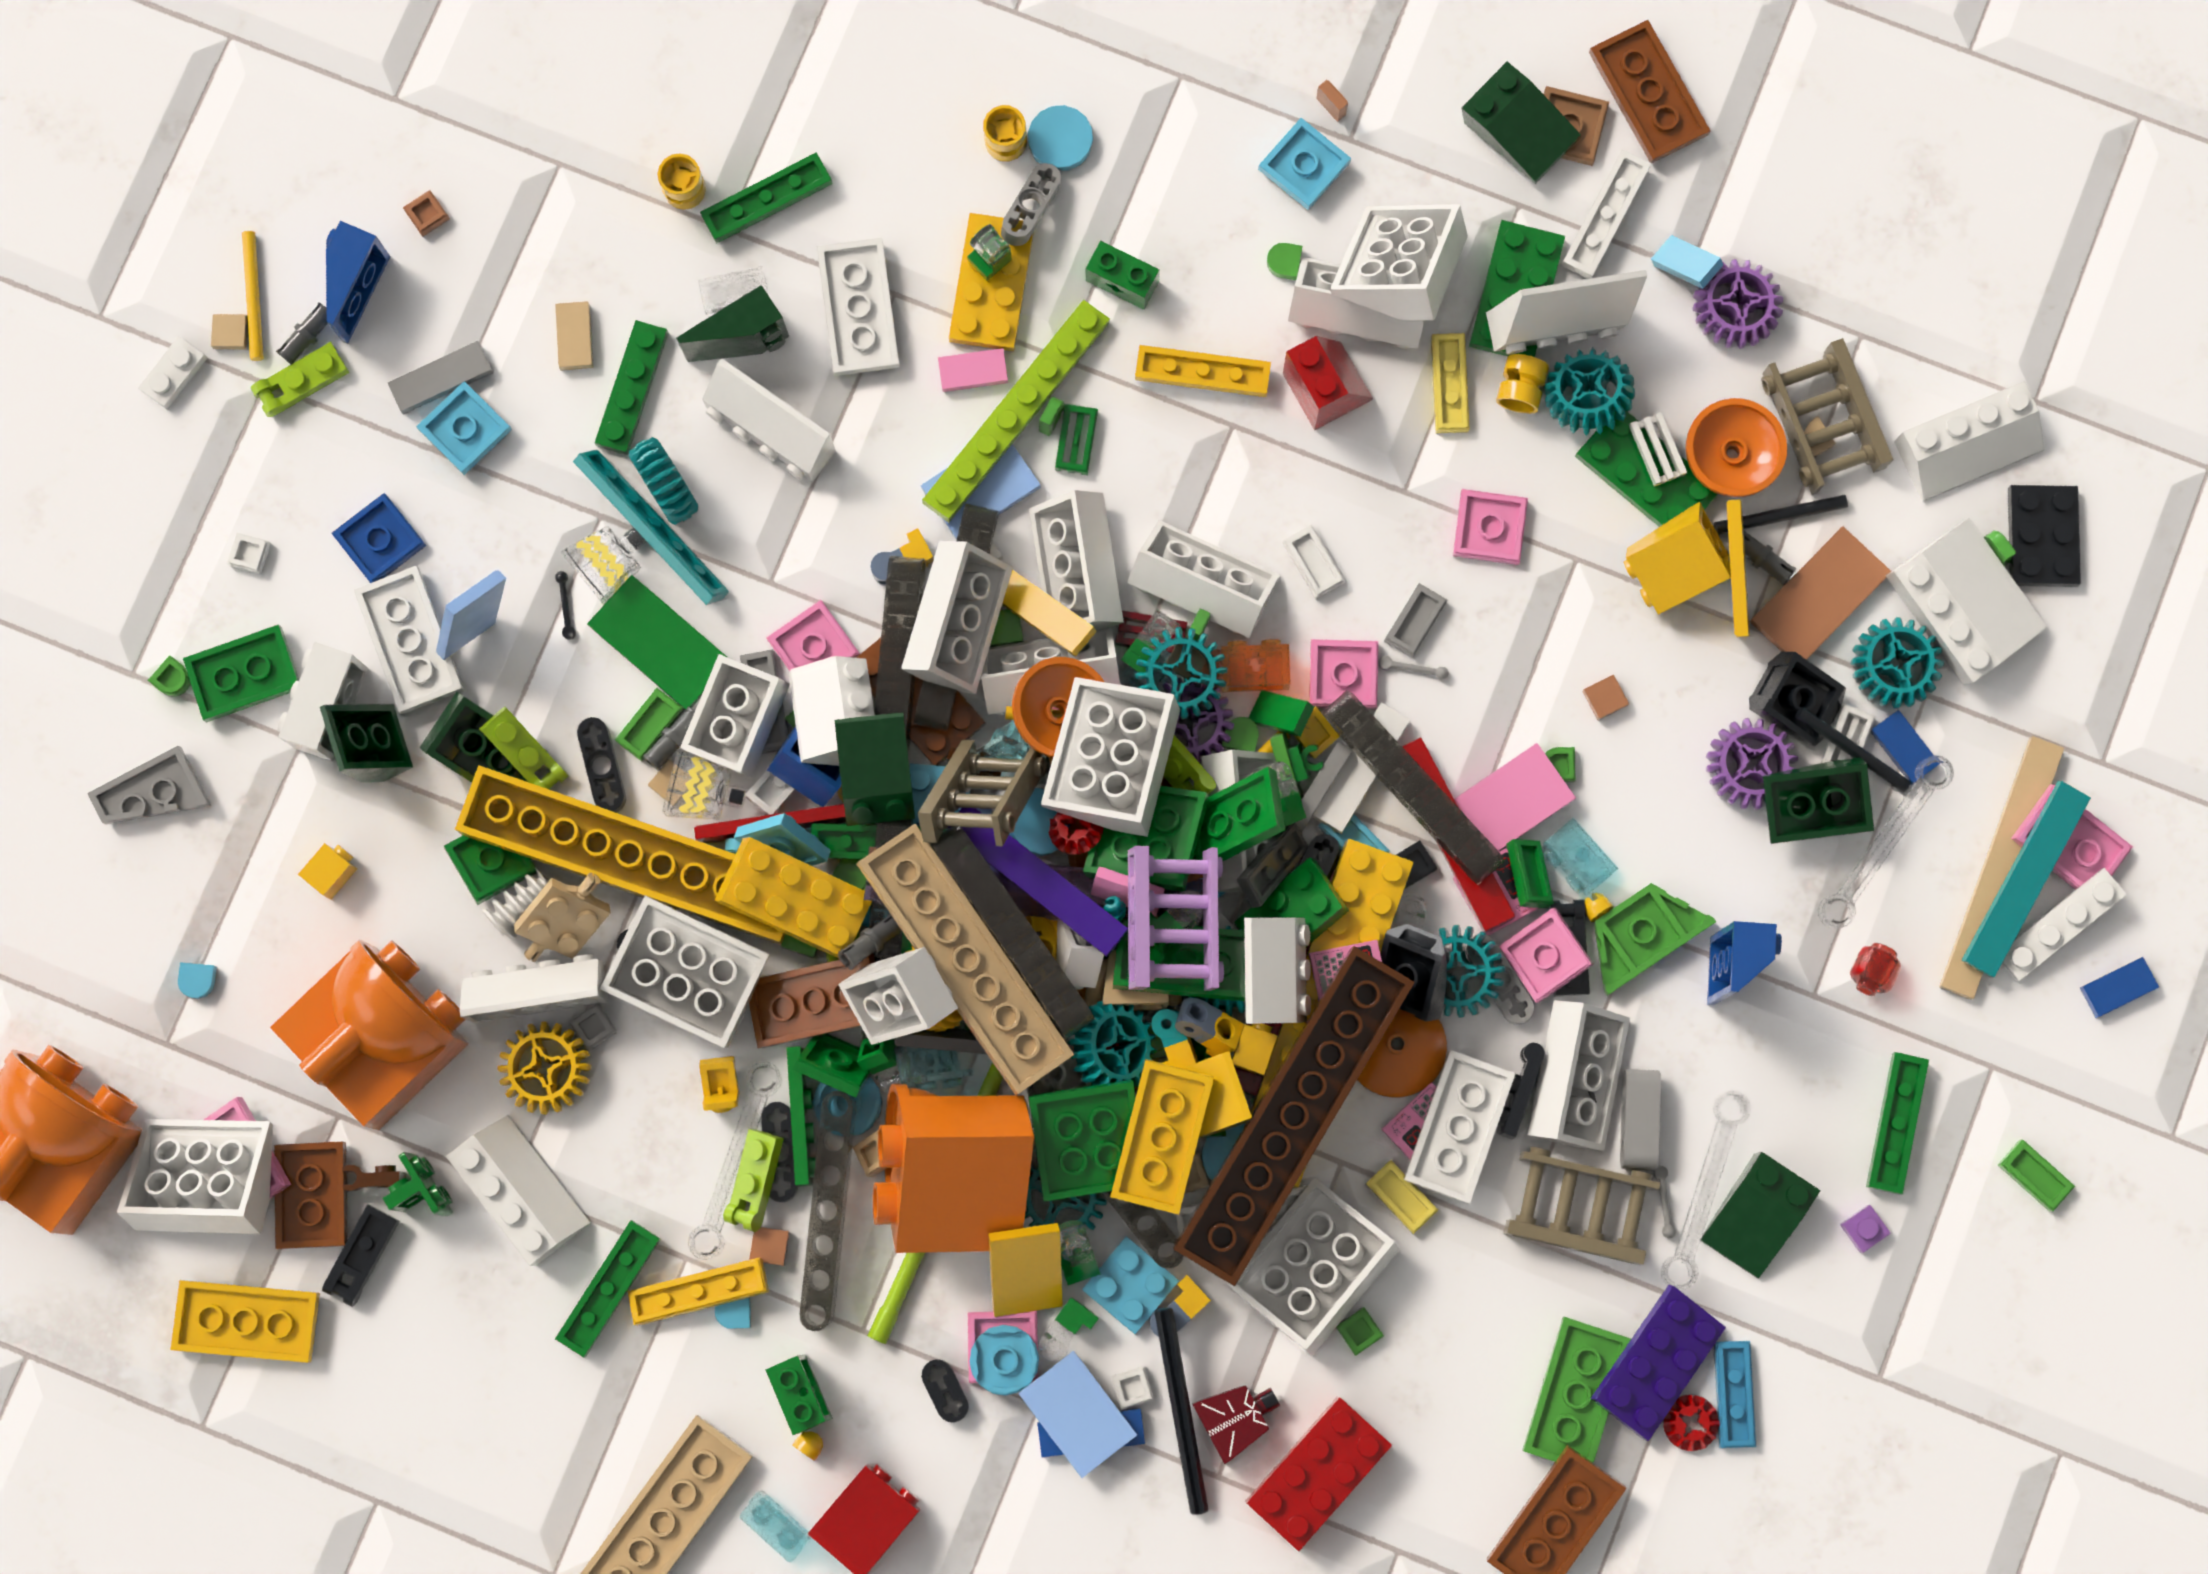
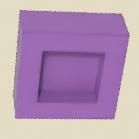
M1866 1205L1840 1224L1860 1253H1864L1890 1234V1231L1871 1205Z

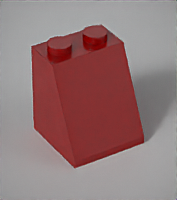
M1314 336L1286 351L1283 376L1314 430L1373 400L1340 341Z
M869 1464L865 1465L808 1532L811 1538L853 1574H868L921 1510L916 1505L919 1499L905 1487H902L900 1491L889 1482L892 1476L878 1464L873 1468Z

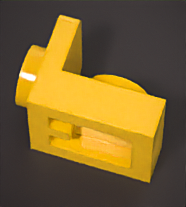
M1316 706L1301 737L1293 735L1304 749L1311 744L1318 745V750L1308 754L1314 759L1340 737Z

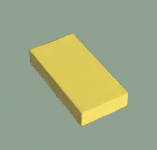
M1390 1160L1365 1184L1403 1225L1414 1234L1438 1209L1414 1184L1404 1181L1405 1174Z

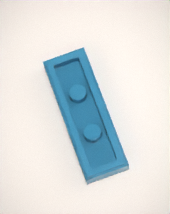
M1750 1341L1716 1342L1714 1345L1717 1415L1720 1422L1718 1428L1719 1448L1756 1447Z

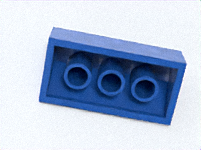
M1733 921L1710 937L1707 1005H1715L1739 992L1775 960V954H1780L1782 946V936L1776 933L1777 924Z

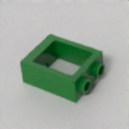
M806 1354L797 1355L765 1369L792 1435L800 1434L833 1419Z

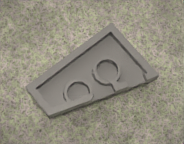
M180 746L160 754L87 793L101 822L106 825L211 806Z

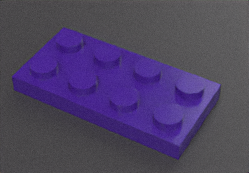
M1668 1285L1591 1399L1641 1439L1649 1441L1726 1327L1675 1286Z

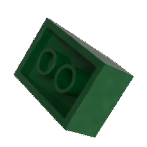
M1508 61L1461 107L1464 124L1535 184L1581 138V134L1532 81Z
M760 285L676 337L686 360L688 362L758 355L763 354L767 350L773 352L785 344V339L789 337L782 315L763 286Z
M456 692L419 748L470 782L474 779L478 765L526 781L479 729L494 715Z
M394 704L323 705L319 707L339 772L360 782H385L413 768Z
M903 712L834 720L846 825L853 826L915 819Z
M1862 758L1829 761L1762 776L1771 844L1874 831L1867 763Z
M1754 1153L1699 1240L1759 1279L1802 1221L1821 1190L1765 1153Z

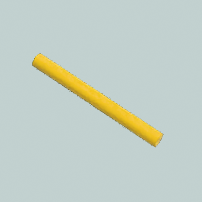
M254 231L242 232L250 360L261 361L264 359L256 235Z

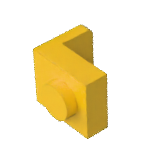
M734 1056L700 1060L699 1068L704 1095L703 1110L724 1113L737 1107L740 1093Z

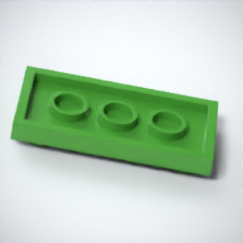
M1562 1317L1522 1451L1556 1462L1566 1446L1569 1445L1594 1463L1609 1413L1594 1402L1591 1397L1631 1338Z

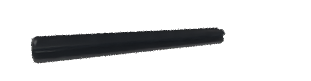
M1169 1307L1155 1310V1319L1190 1513L1192 1515H1199L1208 1512L1209 1508L1174 1312Z

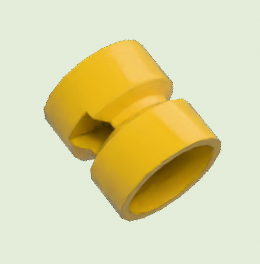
M1010 105L994 107L986 114L983 121V132L988 153L999 161L1010 162L1019 158L1027 147L1026 122L1023 114L1017 108Z
M681 153L672 154L659 165L657 172L658 181L669 204L682 210L692 209L700 204L705 196L706 187L700 168L693 158Z
M1511 354L1507 356L1503 376L1507 380L1500 383L1496 403L1514 412L1527 414L1538 412L1542 398V391L1539 387L1545 385L1549 365L1541 359L1524 354Z

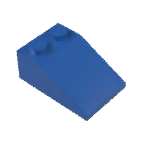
M340 220L337 228L330 231L326 240L327 323L338 337L348 344L391 256L376 235Z
M795 725L767 768V771L819 806L824 807L841 787L840 768L837 765L801 763Z

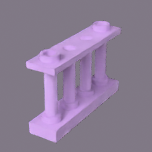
M1134 846L1128 850L1129 990H1144L1150 987V982H1153L1154 978L1204 979V991H1212L1219 988V982H1222L1224 978V965L1222 961H1219L1218 878L1222 876L1223 861L1221 857H1218V848L1211 847L1203 851V860L1154 859L1153 855H1149V846ZM1154 873L1203 874V895L1154 894L1153 890H1149V876H1153ZM1154 908L1203 909V930L1154 929V926L1150 925L1149 911H1153ZM1154 943L1203 944L1204 965L1155 964L1153 960H1150V946H1153Z

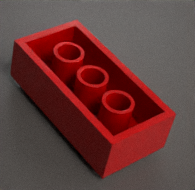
M1337 1396L1245 1502L1297 1551H1300L1391 1448L1392 1444L1342 1398Z

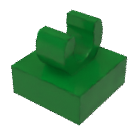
M1301 743L1287 749L1296 782L1308 779L1311 776L1310 771H1318L1323 767V761L1314 764L1308 759L1310 752L1319 749L1317 744L1308 745L1303 750Z

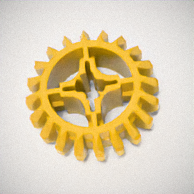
M546 1021L541 1022L540 1032L537 1031L534 1024H528L527 1030L529 1035L526 1036L524 1032L517 1030L515 1034L520 1041L516 1044L508 1039L505 1044L512 1048L511 1053L501 1052L499 1055L502 1059L508 1060V1065L497 1067L499 1072L508 1073V1076L499 1080L500 1085L508 1086L512 1084L505 1095L508 1098H512L519 1094L515 1105L522 1107L528 1101L527 1111L530 1113L535 1112L538 1104L543 1115L548 1114L550 1104H552L555 1112H561L562 1105L560 1100L563 1099L568 1106H572L574 1101L570 1094L572 1092L578 1096L584 1094L582 1089L576 1087L578 1082L589 1084L590 1079L581 1076V1071L591 1070L592 1065L581 1063V1060L589 1057L590 1053L587 1050L577 1052L584 1041L581 1038H577L570 1042L574 1036V1031L571 1029H567L561 1036L562 1025L559 1023H555L551 1032L549 1023ZM542 1041H557L566 1049L568 1054L550 1057L547 1049L543 1047ZM532 1046L531 1062L519 1071V1063L524 1052ZM542 1058L547 1063H555L547 1069V1078H545V1074L535 1073L542 1067ZM568 1065H571L568 1080L561 1089L557 1090L558 1074L563 1069L568 1068ZM539 1079L543 1088H546L547 1095H533L525 1089L521 1082Z

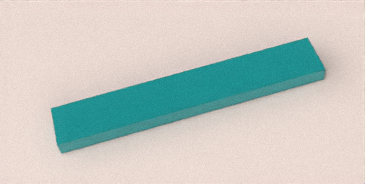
M598 450L583 452L577 455L573 463L705 605L721 601L729 593L728 589Z
M2057 781L1961 961L1987 976L1995 978L2091 797L2063 781Z

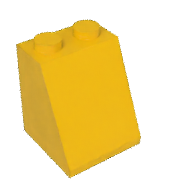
M1700 502L1629 546L1626 552L1627 560L1624 561L1625 568L1632 579L1637 577L1643 587L1640 589V593L1648 607L1654 606L1658 615L1731 578L1730 554Z
M1229 1051L1183 1068L1214 1076L1199 1139L1237 1127L1252 1118Z

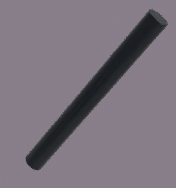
M1840 495L1743 516L1744 529L1847 508L1846 495ZM1728 520L1714 522V528L1718 535L1728 533Z
M1801 707L1797 711L1796 719L1852 758H1862L1867 763L1868 769L1901 792H1905L1909 788L1910 780L1805 707Z

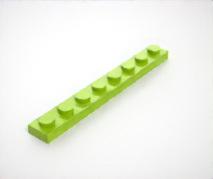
M1083 299L922 499V504L949 523L1108 326L1110 318Z

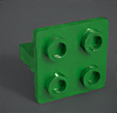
M407 1152L398 1155L412 1179L408 1181L407 1178H403L388 1188L390 1194L382 1198L388 1209L406 1212L425 1199L435 1215L449 1216L452 1214L453 1211L449 1205L453 1203V1200L444 1186L438 1187L431 1176L435 1174V1171L425 1156L420 1158L416 1154Z

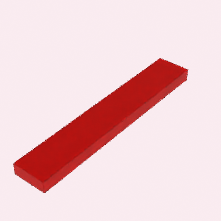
M1420 737L1392 751L1391 756L1417 803L1483 932L1486 933L1514 919L1515 914L1422 738Z
M844 804L785 812L786 815L793 817L796 823L804 829L811 828L812 823L846 822ZM783 813L699 825L694 828L695 839L702 843L725 841L728 838H734L739 826Z

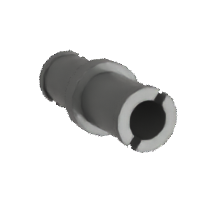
M318 302L317 306L301 324L297 322L293 327L296 330L276 350L287 362L293 364L310 343L314 345L317 342L316 336L328 324L326 307Z
M1744 530L1745 557L1753 562V567L1756 569L1762 568L1778 580L1780 584L1784 585L1797 568L1791 566L1773 552L1774 548L1769 544L1764 546Z
M687 707L686 711L669 729L666 727L661 732L663 736L643 755V758L657 771L661 769L663 764L677 749L682 750L680 749L695 713L690 707Z
M888 914L886 918L871 929L865 928L862 930L859 938L844 949H841L838 952L839 959L846 968L848 967L852 970L872 953L878 954L881 952L884 944L903 931L892 915Z

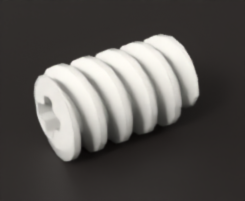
M537 867L535 868L539 878L535 879L528 874L525 875L528 885L526 888L517 882L514 884L516 896L505 891L503 893L506 901L504 905L497 900L492 901L495 909L494 913L485 908L482 909L493 926L502 935H506L513 940L517 938V934L514 932L515 922L549 882Z

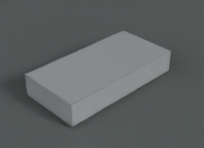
M1419 583L1387 634L1384 642L1413 658L1448 600Z

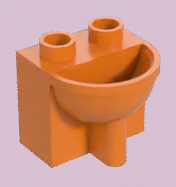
M359 939L335 966L270 1027L302 1061L299 1066L315 1083L327 1087L364 1127L380 1130L469 1044L455 1030L466 1020L460 1017V1008L440 989H437L426 999L409 982L421 969L393 940L380 951L377 947Z
M48 1045L41 1056L13 1049L5 1058V1065L0 1071V1201H7L50 1233L73 1235L137 1147L142 1129L129 1119L138 1108V1105L107 1084H103L98 1092L93 1095L74 1081L82 1071L83 1066L52 1045Z
M892 1084L890 1086L886 1104L885 1125H880L878 1130V1161L880 1168H886L884 1169L885 1182L874 1183L873 1219L875 1225H891L896 1253L989 1251L988 1233L1024 1228L1034 1134L1024 1095L938 1096L926 1090L910 1088L907 1084Z

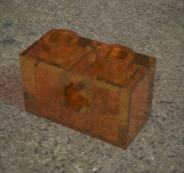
M1267 639L1261 641V645H1248L1247 641L1236 640L1227 642V646H1221L1220 654H1224L1225 657L1221 661V667H1227V673L1221 674V680L1226 681V686L1222 687V692L1289 690L1291 684L1289 644H1281V640ZM1253 658L1257 659L1258 664L1261 665L1257 672L1253 671L1252 666L1249 665Z

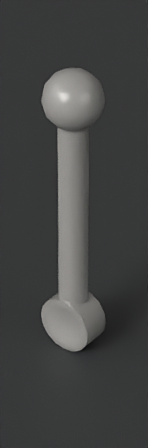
M1383 656L1379 660V666L1383 670H1389L1392 667L1436 675L1441 680L1446 679L1449 675L1446 667L1435 669L1392 661L1389 656Z
M1658 1166L1653 1174L1660 1182V1196L1665 1225L1662 1233L1666 1238H1673L1676 1230L1671 1225L1665 1182L1668 1170L1664 1166Z

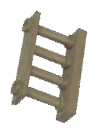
M1843 338L1833 341L1828 345L1822 360L1782 374L1779 373L1774 362L1769 364L1762 373L1761 382L1766 395H1771L1801 467L1799 468L1801 482L1805 487H1809L1812 495L1818 493L1825 485L1823 477L1862 463L1870 464L1874 473L1887 468L1894 460ZM1825 372L1833 374L1837 384L1835 390L1792 404L1785 386ZM1838 402L1845 404L1849 413L1848 420L1806 435L1804 434L1798 419L1799 416ZM1851 432L1858 435L1862 444L1859 451L1817 465L1810 447Z
M962 740L918 812L923 842L937 843L944 829L946 830L948 826L993 828L996 846H1003L1009 834L1014 832L1016 822L1038 782L1046 774V758L1031 747L1024 759L981 757L980 754H977L975 740ZM981 771L1015 772L1014 777L976 776ZM970 789L1005 791L1003 796L966 794ZM959 807L995 809L993 814L955 812Z
M1530 1147V1152L1524 1151L1520 1153L1519 1160L1531 1162L1520 1215H1516L1515 1220H1506L1503 1234L1635 1265H1644L1646 1251L1637 1249L1638 1242L1635 1241L1646 1189L1655 1191L1660 1188V1182L1651 1181L1652 1174L1632 1170L1630 1176L1550 1157L1551 1151L1536 1147ZM1544 1166L1565 1170L1554 1223L1550 1222L1549 1228L1537 1226V1219L1534 1218ZM1578 1173L1598 1178L1588 1231L1584 1230L1583 1236L1571 1234V1227L1567 1226ZM1612 1181L1632 1186L1622 1239L1618 1238L1617 1244L1603 1241L1605 1235L1601 1234Z

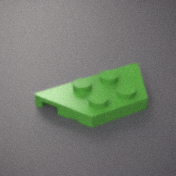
M1652 883L1595 920V936L1603 989L1606 996L1716 923V920L1712 916L1705 915L1690 907L1687 902L1678 897H1672L1665 890Z

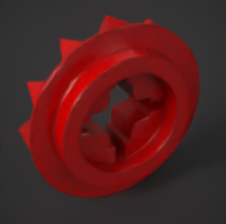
M1057 812L1054 818L1050 819V830L1048 833L1053 845L1058 850L1066 854L1078 855L1088 852L1097 845L1102 837L1104 827L1080 820L1081 826L1085 829H1076L1074 834L1071 835L1069 827L1065 826V824H1075L1079 819Z
M1691 1394L1678 1397L1663 1419L1664 1432L1669 1441L1676 1447L1686 1451H1698L1707 1448L1716 1439L1720 1425L1717 1411L1712 1404L1703 1397ZM1700 1410L1697 1422L1704 1431L1692 1429L1684 1437L1687 1424L1683 1422L1682 1418L1678 1417L1679 1414L1692 1417L1694 1413Z

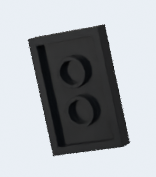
M2010 485L2008 487L2009 543L2016 551V554L2009 563L2011 577L2018 586L2078 587L2081 584L2078 486Z

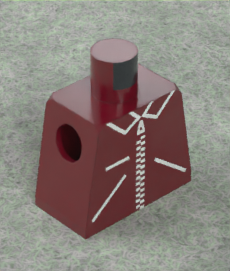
M1246 1385L1192 1403L1224 1464L1231 1461L1269 1430L1263 1415L1280 1407L1271 1387L1252 1397Z

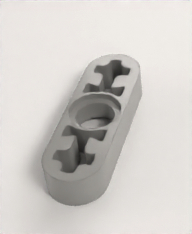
M1043 163L1033 169L1004 217L1001 236L1008 244L1020 246L1028 242L1057 194L1061 182V173L1054 165ZM1048 177L1051 181L1046 182L1042 192L1039 190L1040 181ZM1026 199H1034L1040 204V207L1036 210H1029L1023 206L1022 202ZM1019 219H1023L1022 229H1019L1017 232L1012 231L1011 229L1016 227Z
M1337 742L1301 800L1307 817L1295 822L1301 833L1353 751L1340 742Z
M1486 935L1482 944L1486 945L1488 942L1495 940L1491 936ZM1497 943L1489 951L1491 955L1500 952L1503 954ZM1467 945L1466 955L1470 963L1485 965L1481 955L1476 957L1473 953L1475 949ZM1503 954V958L1500 959L1501 963L1495 964V967L1505 966V972L1509 975L1510 982L1504 989H1497L1493 985L1492 988L1500 996L1507 994L1515 986L1519 992L1514 993L1513 997L1518 1004L1522 1002L1526 1004L1527 1007L1523 1010L1525 1016L1521 1018L1518 1014L1513 1016L1510 1014L1509 1010L1513 1005L1509 998L1505 999L1504 1002L1501 1001L1500 997L1493 998V1000L1509 1023L1520 1025L1532 1017L1534 1004ZM1479 975L1480 979L1484 983L1485 975Z

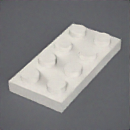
M882 237L817 246L834 376L900 368Z
M417 566L354 589L393 699L401 715L452 696L456 692L464 691L452 655L443 660L436 653L441 626Z
M1450 1049L1404 1181L1470 1204L1516 1073Z

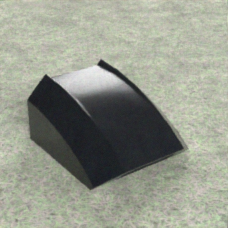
M1780 652L1768 662L1767 669L1753 694L1749 697V709L1768 722L1776 724L1778 728L1815 747L1824 737L1796 719L1797 711L1801 707H1805L1831 726L1842 706L1846 687L1798 653Z
M1410 924L1388 929L1385 933L1380 953L1382 963L1415 982L1399 1009L1411 1013L1416 1018L1426 1022L1441 1019L1447 982V961L1442 937Z

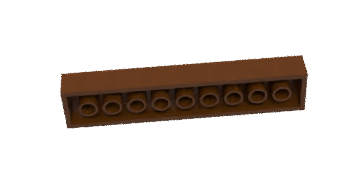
M1355 946L1350 948L1253 1111L1252 1118L1247 1121L1174 1244L1173 1249L1231 1285L1235 1286L1411 990L1415 983L1414 981Z

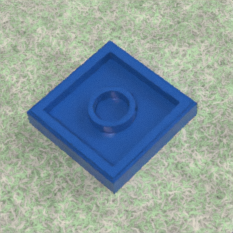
M385 493L331 533L370 583L385 578L426 547L423 540Z

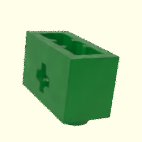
M1101 240L1085 268L1086 282L1144 310L1159 283L1160 269Z

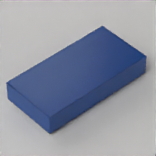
M1899 710L1870 731L1904 777L1911 781V785L1940 764Z
M2141 957L2080 987V990L2095 1018H2098L2159 988V985L2144 957Z

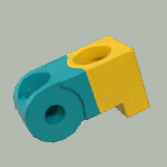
M1171 1008L1162 1009L1153 1016L1151 1022L1152 1030L1155 1035L1161 1038L1168 1061L1162 1063L1184 1068L1199 1062L1191 1038L1181 1034L1175 1028L1179 1012Z

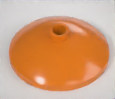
M1724 399L1706 407L1691 424L1686 438V457L1695 477L1709 490L1727 497H1747L1763 491L1779 476L1787 457V440L1778 419L1764 406L1747 399ZM1727 450H1735L1738 457L1730 458L1727 455Z
M1053 657L1038 662L1022 675L1013 694L1012 714L1018 732L1031 748L1050 758L1054 757L1074 678L1105 682L1092 667L1074 658ZM1052 707H1057L1060 710V718L1052 715Z
M1399 1009L1357 1081L1371 1092L1391 1098L1407 1097L1424 1090L1439 1075L1446 1058L1447 1040L1440 1020L1426 1022L1416 1018L1411 1013ZM1392 1039H1401L1404 1044L1401 1050H1394L1391 1046Z

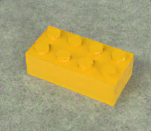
M748 837L742 839L715 898V902L839 958L838 952L855 940L875 895Z

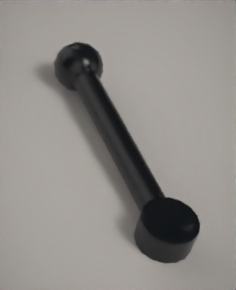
M559 571L555 575V580L559 583L565 626L562 629V636L567 640H571L576 636V631L571 627L566 589L568 574L564 571Z

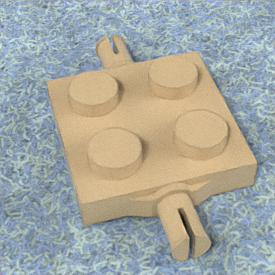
M589 873L579 886L566 885L551 878L515 922L514 932L533 941L531 946L524 952L525 957L529 961L532 959V962H536L545 949L554 950L573 959L611 913L610 904L595 898L591 894L601 882L596 874L593 876V873Z

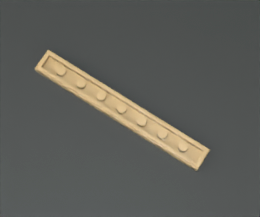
M2035 736L2029 738L1939 988L1970 1000L1974 999L1983 973L1961 960L2022 848L2011 838L2049 785L2052 784L2064 751L2063 747Z

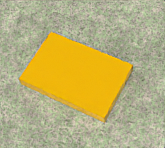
M1058 1223L988 1233L994 1317L1063 1307L1061 1245Z

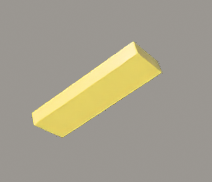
M1465 333L1432 334L1431 353L1435 433L1469 432Z

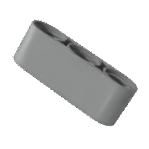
M1624 1069L1620 1137V1165L1622 1169L1656 1171L1658 1168L1661 1107V1073L1659 1070Z

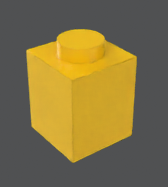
M324 843L298 875L320 894L332 900L356 872L357 868L350 863L354 857L340 845L332 848Z
M1262 1023L1251 1024V1026L1244 1025L1237 1048L1232 1056L1234 1067L1264 1076L1278 1037L1271 1033L1272 1027Z

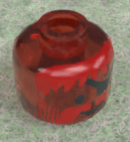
M1873 943L1871 946L1861 948L1850 969L1851 979L1857 984L1856 989L1868 996H1875L1876 993H1888L1892 989L1901 970V963L1897 958V953L1892 948L1880 943Z

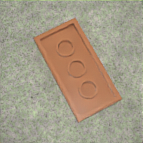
M1842 526L1749 622L1781 652H1796L1807 660L1886 579L1885 575L1890 573L1891 570Z

